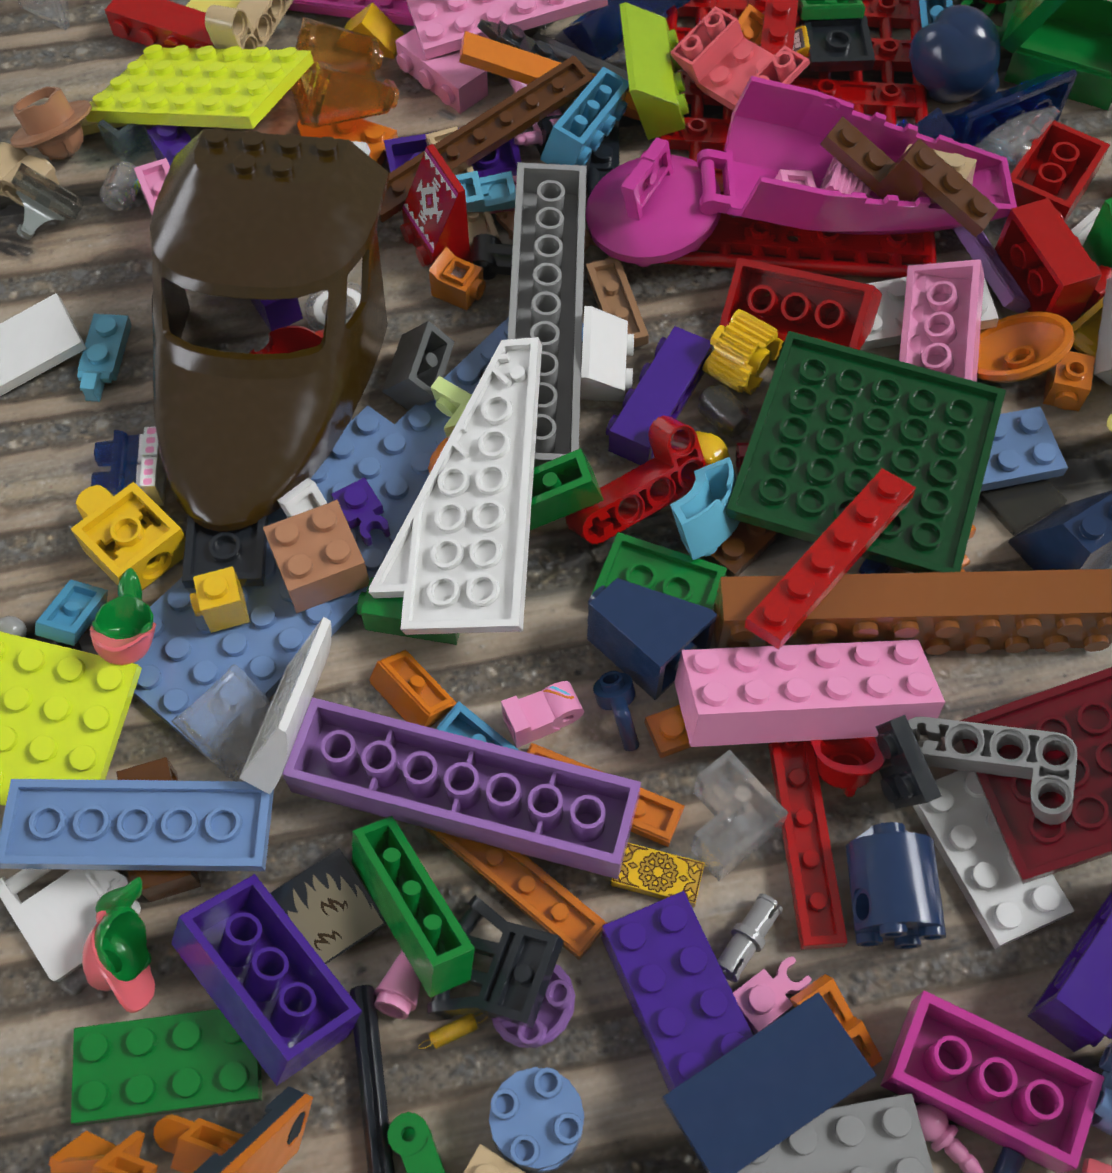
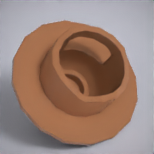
M46 86L38 89L14 104L13 112L22 127L10 139L11 144L15 148H37L43 155L49 157L50 160L73 157L84 141L81 125L82 121L91 111L92 106L87 100L68 102L61 88ZM42 98H48L42 105L29 106Z

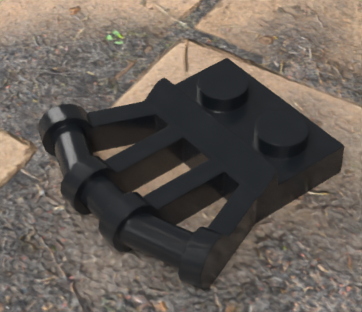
M474 895L468 902V905H470L469 909L458 922L474 946V953L493 958L488 973L472 969L471 980L465 982L482 989L479 996L450 999V989L432 997V1001L427 1004L426 1016L433 1020H448L453 1018V1016L483 1013L491 1018H499L533 1029L564 941L559 935L506 921ZM483 918L503 933L499 943L470 936L469 934Z

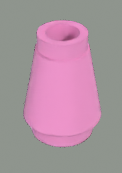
M402 950L374 991L377 997L374 1003L376 1009L396 1019H407L410 1011L416 1009L421 986L418 976Z

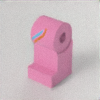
M568 681L554 683L542 691L520 699L517 696H513L501 701L502 717L516 748L557 732L560 728L574 723L584 714L575 691Z

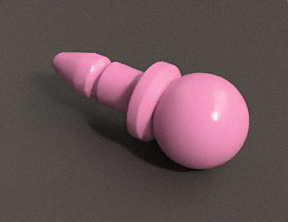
M925 1103L918 1104L916 1109L925 1141L931 1142L932 1150L938 1152L944 1148V1152L954 1163L959 1164V1168L964 1173H984L975 1156L968 1153V1149L958 1138H954L958 1128L955 1125L948 1124L947 1115L931 1105Z

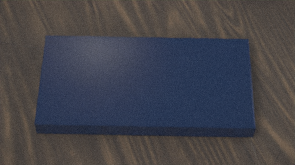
M818 992L665 1094L662 1100L707 1173H738L877 1075Z

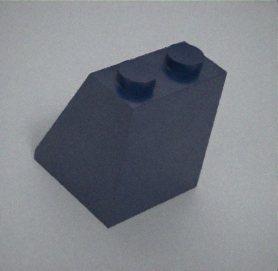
M1112 490L1064 505L1010 538L1008 543L1033 570L1109 568L1112 566Z
M616 578L607 587L604 585L599 587L589 598L587 640L624 673L630 675L632 680L654 700H657L675 682L681 650L710 649L717 614L710 608Z

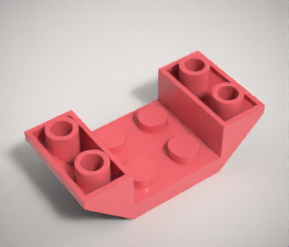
M716 6L670 52L674 60L703 93L732 111L751 76L790 85L810 64L808 58L785 45L774 55L744 38L738 19Z

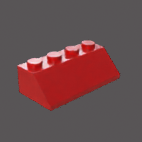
M738 257L719 325L725 327L729 325L733 314L740 309L778 330L777 338L783 340V342H785L788 331L860 350L873 328L882 293L874 285Z

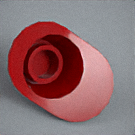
M875 737L810 740L816 755L819 776L829 785L841 788L846 797H853L858 788L867 785L873 773L879 771L885 762Z

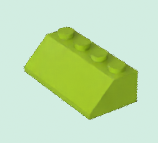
M627 2L621 3L620 13L629 91L647 139L650 140L686 129L684 115L688 114L689 110L684 93L681 94L686 89L681 71L677 72L682 70V68L670 53L679 43L675 29L669 30L665 17Z

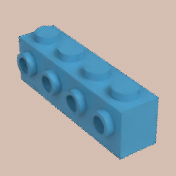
M603 66L553 126L540 160L546 164L585 166L592 151L596 152L604 135H609L616 120L620 121L626 111L628 103L624 99L629 90L628 80Z

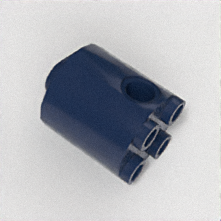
M887 822L871 826L846 845L856 944L858 946L872 947L882 945L883 941H894L896 949H914L922 946L921 940H940L946 938L933 838L925 834L908 832L902 823Z

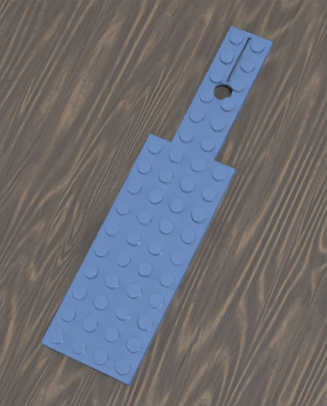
M509 317L450 371L444 379L473 394L480 381L481 373L486 370L501 340H508ZM582 323V341H583V325H584L583 323ZM435 399L421 406L414 405L395 424L370 406H366L348 423L330 455L311 478L316 483L327 503L333 501L332 493L364 477L380 500L384 513L380 516L387 520L390 536L386 538L380 529H373L369 532L373 545L367 546L362 541L359 526L351 529L365 561L369 580L375 577L429 476L428 466L433 452L447 438L444 426L451 417L445 415L436 407ZM281 507L268 515V525L288 518ZM267 541L264 586L242 587L250 622L211 633L203 616L196 617L194 614L190 593L196 592V589H185L181 577L150 606L156 628L148 652L142 659L134 663L138 664L142 670L133 695L209 759L276 692L287 665L321 619L325 617L331 621L333 636L357 612L359 595L362 591L366 592L367 587L296 613Z

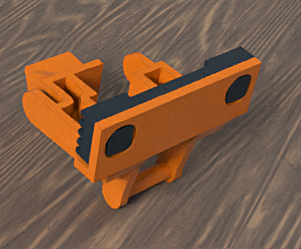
M288 1086L266 1106L265 1112L267 1113L245 1135L201 1118L193 1122L183 1117L169 1114L156 1123L153 1132L154 1139L161 1149L174 1154L171 1169L183 1173H278L299 1151L313 1097ZM138 1130L118 1146L85 1131L51 1156L48 1164L51 1173H156L158 1165L139 1158L145 1133Z

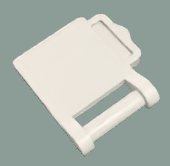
M22 869L9 879L5 877L0 878V898L52 981H61L82 966V951L85 941L97 924L95 911L97 901L105 893L130 883V879L120 874L117 870L72 869L22 903L17 893L53 869ZM136 900L131 908L139 915L141 906Z

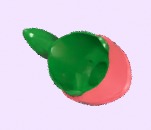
M128 568L120 579L118 597L102 605L90 627L91 640L98 655L105 661L116 665H127L142 659L152 644L156 623L153 622V612L149 605L142 601L141 584L133 568Z
M140 877L135 878L124 887H119L105 893L99 898L95 907L97 924L88 935L82 951L83 971L90 986L101 991L112 990L121 1006L129 1013H136L146 1007L152 1000L155 992V981L150 969L152 956L147 949L146 926L140 916L131 908L133 903L142 894L143 883Z

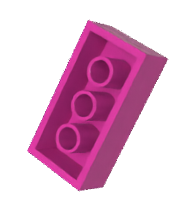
M922 991L911 1001L880 1086L898 1095L912 1093L916 1104L925 1103L936 1107L947 1115L948 1120L1002 1147L1010 1148L1023 1157L1055 1173H1065L1078 1168L1105 1077L927 991Z

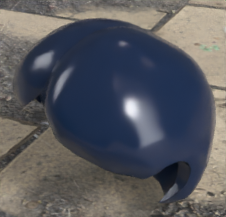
M952 5L939 12L933 23L921 28L913 37L909 51L912 71L915 79L928 90L927 94L934 101L940 103H956L965 100L985 102L994 97L1000 84L997 72L1000 62V38L994 22L985 13L969 5Z

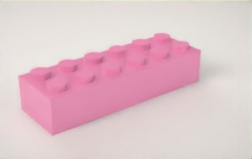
M919 640L785 645L779 650L774 646L681 650L674 682L690 747L877 737L879 734L875 726L903 715L906 716L907 720L914 717L938 718L945 703Z

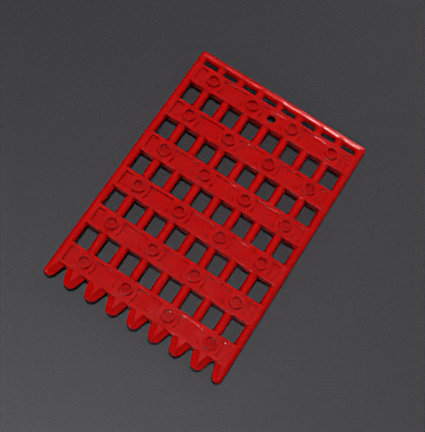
M666 0L665 19L669 30L675 29L678 42H680L693 28L677 27V16L696 17V26L716 6L738 19L749 3L764 14L766 0ZM862 0L865 5L864 16L867 18L868 27H879L880 38H871L875 56L873 70H881L882 83L863 82L862 71H850V81L831 80V72H818L819 79L800 78L799 74L790 85L816 90L854 104L853 110L863 114L874 115L876 112L886 115V122L896 125V116L915 117V126H918L917 133L929 137L926 88L915 79L914 74L913 84L894 83V71L913 73L909 51L913 37L922 28L919 0ZM799 15L796 17L795 29L800 27V23H803ZM892 28L910 29L911 40L892 39ZM681 71L686 89L681 94L684 93L687 104H691V117H684L686 129L657 138L667 140L671 150L689 151V159L697 162V154L701 150L713 149L724 152L733 111L703 93L686 72ZM704 105L723 106V119L703 118ZM715 168V179L718 182L720 193L724 195L722 170ZM721 213L716 228L698 250L659 264L735 268L739 257L818 274L902 278L907 277L908 266H910L902 265V263L932 264L937 263L935 231L891 235L840 234L799 229L748 218H733V215ZM795 236L799 240L793 242L788 240L787 237ZM698 251H714L718 253H706ZM732 253H746V254H752V255H739V254H732ZM766 255H778L786 257H771ZM800 257L820 258V260H819V259H803V258H800ZM834 259L854 260V262H851V261H835ZM868 261L888 262L889 264H883V263H868Z

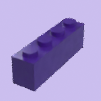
M674 326L667 338L662 337L655 350L654 360L652 363L647 362L643 366L636 389L630 388L623 401V410L619 416L614 414L608 423L606 435L609 436V452L639 465L654 458L648 436L649 428L653 421L661 416H670L677 420L705 373L702 368L713 349L710 340L677 326Z

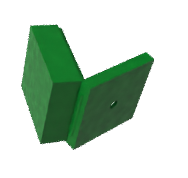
M1018 0L1000 43L1002 47L1013 54L1004 81L1109 110L1112 104V1Z

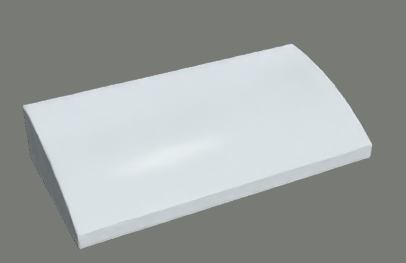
M325 617L321 619L287 665L239 779L269 795L276 787L283 773L329 655L332 629L331 621Z

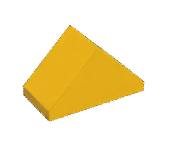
M372 2L346 23L337 39V46L395 59L397 55L396 40L405 34Z

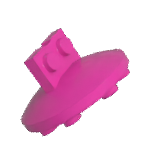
M657 137L648 150L642 153L640 158L628 161L606 174L594 187L586 205V221L589 233L595 244L608 256L623 262L636 264L640 267L671 261L698 250L716 228L721 213L705 215L701 212L702 179L701 170L698 168L697 162L686 157L671 155L669 142ZM716 181V193L721 194L718 182Z

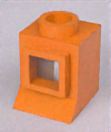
M447 247L444 248L429 269L431 295L466 311L475 299L479 300L485 291L486 281L483 279V268L456 257Z

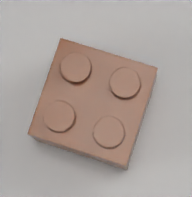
M338 500L263 527L296 613L368 586L369 576L365 561Z

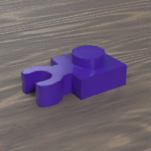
M365 477L331 494L333 501L338 500L350 529L359 526L361 538L365 545H373L369 534L373 529H380L386 538L390 536L389 524L384 517L380 516L384 513L383 506Z

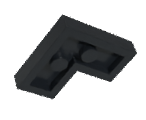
M903 715L875 726L879 734L877 736L879 749L884 757L890 759L892 765L879 770L882 776L880 781L881 788L887 800L894 803L895 808L898 809L928 803L942 797L906 716Z

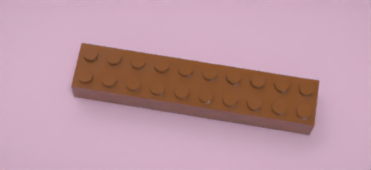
M1112 569L845 574L783 646L919 640L923 651L930 655H940L948 651H966L969 654H980L988 650H1005L1008 653H1021L1028 649H1045L1047 652L1054 653L1068 648H1084L1089 652L1101 651L1108 648L1112 643ZM784 576L720 577L713 609L717 614L714 627L715 649L772 646L744 626L747 616Z

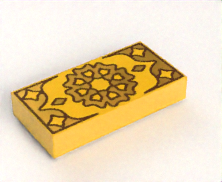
M627 843L619 878H612L611 886L660 899H665L684 891L691 907H695L705 862Z

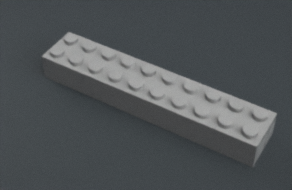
M517 163L508 339L539 337L542 344L534 467L579 449L587 167L583 165Z

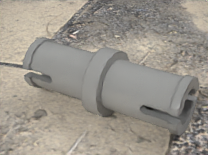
M759 894L743 922L735 924L731 931L733 937L717 960L725 978L731 982H737L753 954L761 952L766 944L764 937L778 915L783 911L782 906H776L778 902L766 894Z

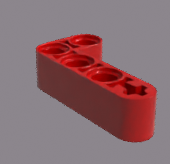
M661 416L654 420L648 432L654 458L602 486L600 491L604 501L565 516L568 528L588 542L599 544L613 537L617 532L627 529L685 496L692 489L696 480L694 471L706 466L695 430L691 426L670 416Z

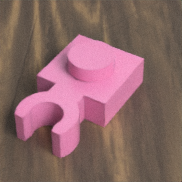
M793 956L782 961L776 971V977L773 979L763 969L733 992L749 1027L755 1034L792 1008L793 1004L787 998V994H797L806 988L812 980L809 975L800 982H793L788 978L787 970L797 961Z

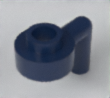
M618 671L607 672L593 686L597 704L604 710L613 711L624 750L634 751L640 744L628 707L636 697L633 680L626 673Z

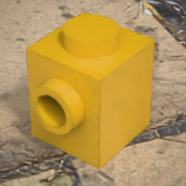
M233 566L193 577L196 592L190 593L191 605L196 617L203 616L211 633L250 622L243 589Z

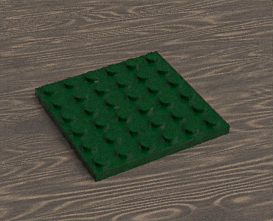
M788 331L733 488L726 514L731 519L815 543L883 468L915 486L916 489L913 498L861 557L913 573L960 572L1006 390Z

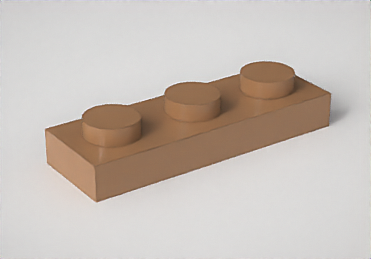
M609 258L587 263L586 274L599 309L628 321L627 334H634V347L647 345L649 335L621 261Z

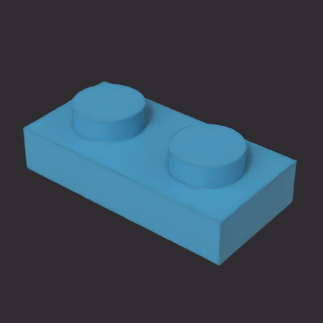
M70 579L36 621L35 635L75 646L95 619L99 609L107 603L108 590Z

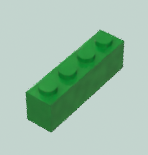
M581 448L534 467L530 531L604 501L593 469Z
M393 816L353 830L352 864L429 997H434L471 980L475 948Z

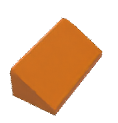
M406 649L377 661L369 679L371 685L406 722L430 728L450 712L457 703Z

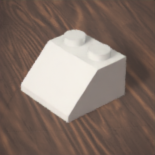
M584 306L581 400L623 402L625 390L632 388L633 368H626V355L633 356L634 334H627L628 321L592 306Z

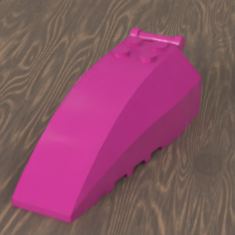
M754 76L750 77L732 112L724 152L704 149L697 154V166L701 170L703 194L700 198V210L705 215H715L720 212L799 229L857 235L909 234L963 227L937 203H931L930 199L926 197H919L915 202L899 201L898 195H887L884 199H881L876 193L870 191L869 195L873 197V199L867 198L866 193L852 192L851 194H842L839 191L820 189L834 157L820 143L843 116L894 162L903 155L909 144H914L919 138L934 150L951 154L957 153L964 157L977 159L972 185L998 208L991 221L1008 217L1010 210L1017 207L1008 161L1003 156L966 143L956 142L952 138L939 135L936 139L917 133L918 126L909 123L904 128L886 122V115L876 112L873 116L857 112L853 110L854 104L816 90ZM715 168L722 170L724 195L716 193ZM780 169L812 171L816 187L775 178Z

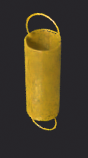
M467 1014L429 1032L430 1039L428 1040L431 1041V1045L433 1043L435 1049L440 1048L477 1030L478 1023H476L473 1014Z

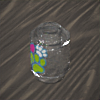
M119 161L111 166L100 189L101 200L112 210L127 211L131 209L139 191L140 183L134 170L136 166L130 162Z

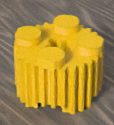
M738 309L733 314L729 325L726 327L719 325L713 333L710 344L714 346V351L706 359L702 370L739 393L745 391L751 395L753 391H756L757 387L759 388L763 381L760 375L766 369L769 361H775L779 355L783 340L777 338L778 330Z

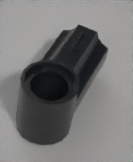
M491 234L476 235L472 241L468 262L483 268L484 280L493 279L497 274L511 275L513 245L502 244L497 237Z

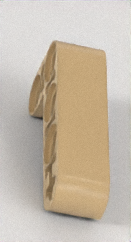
M241 0L236 8L211 5L206 11L205 26L216 49H227L232 46H240L242 49L265 47L293 0Z

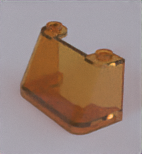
M303 17L295 48L297 50H310L314 63L291 87L302 125L318 128L389 113L391 108H396L399 100V89H397L395 82L390 79H386L384 82L377 81L374 75L375 69L379 70L383 61V51L379 50V43L375 37Z

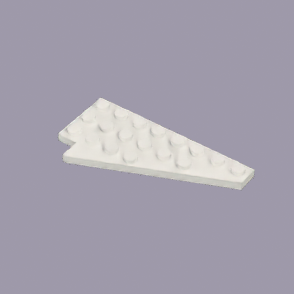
M539 337L501 340L369 586V593L373 598L404 597L400 629L405 635L523 631L542 344Z

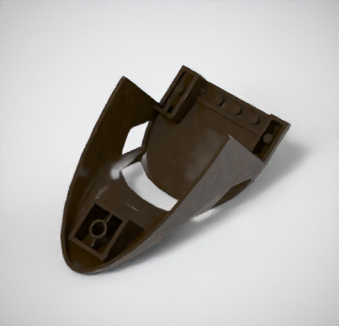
M220 128L203 129L175 155L155 202L150 223L153 274V402L159 452L175 499L190 518L206 529L227 532L253 525L264 516L267 517L281 507L277 500L305 479H311L330 455L350 422L378 359L387 330V314L377 223L389 182V172L350 140L335 139L333 137H306L295 134H266L258 131H226ZM362 258L361 300L354 314L346 323L348 274ZM186 290L213 296L262 300L300 298L326 290L328 291V302L323 339L318 346L292 353L279 354L225 352L192 345L181 339L190 312Z

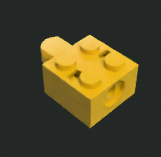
M135 482L129 484L115 496L100 485L90 486L78 495L76 505L83 520L73 526L71 531L84 552L117 586L124 572L128 568H133L139 578L141 589L144 590L184 558L186 537L182 529Z

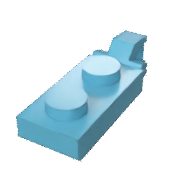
M93 315L85 342L87 349L83 350L77 369V378L81 381L80 391L83 392L86 401L100 402L105 383H111L112 380L117 381L131 330V321L128 316Z

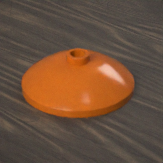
M1026 312L999 319L997 327L981 329L977 378L993 383H1011L1033 378L1052 369L1061 362L1073 346L1074 332L1071 323L1064 317L1054 313Z

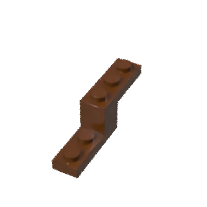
M842 116L820 143L824 149L881 199H884L887 195H898L899 201H912L923 191L974 237H977L985 230L998 210L986 196L980 193L920 138L894 162Z

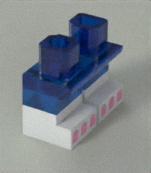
M155 426L144 427V434L128 435L124 431L114 430L113 440L95 442L94 456L98 467L111 466V470L109 472H94L91 477V486L100 485L115 496L129 484L135 482L158 506H164L165 474L167 473L159 452Z

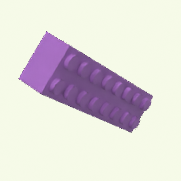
M313 697L282 774L293 793L386 818L393 816L395 820L614 879L619 878L641 787V782Z

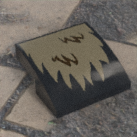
M340 848L270 892L325 964L387 924Z

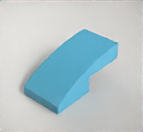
M477 171L455 175L465 189L467 212H488L515 208L516 188L511 171L479 178Z

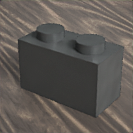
M429 321L402 334L382 392L408 411L414 405L421 406L434 400L431 386L438 376L443 378L455 341Z

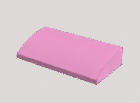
M981 259L908 266L899 361L977 382L984 272Z

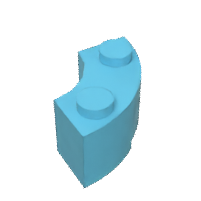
M730 457L695 470L696 480L692 489L683 498L670 504L681 540L692 560L715 553L718 546L731 536L740 523L738 520L728 518L726 514V509L737 480Z

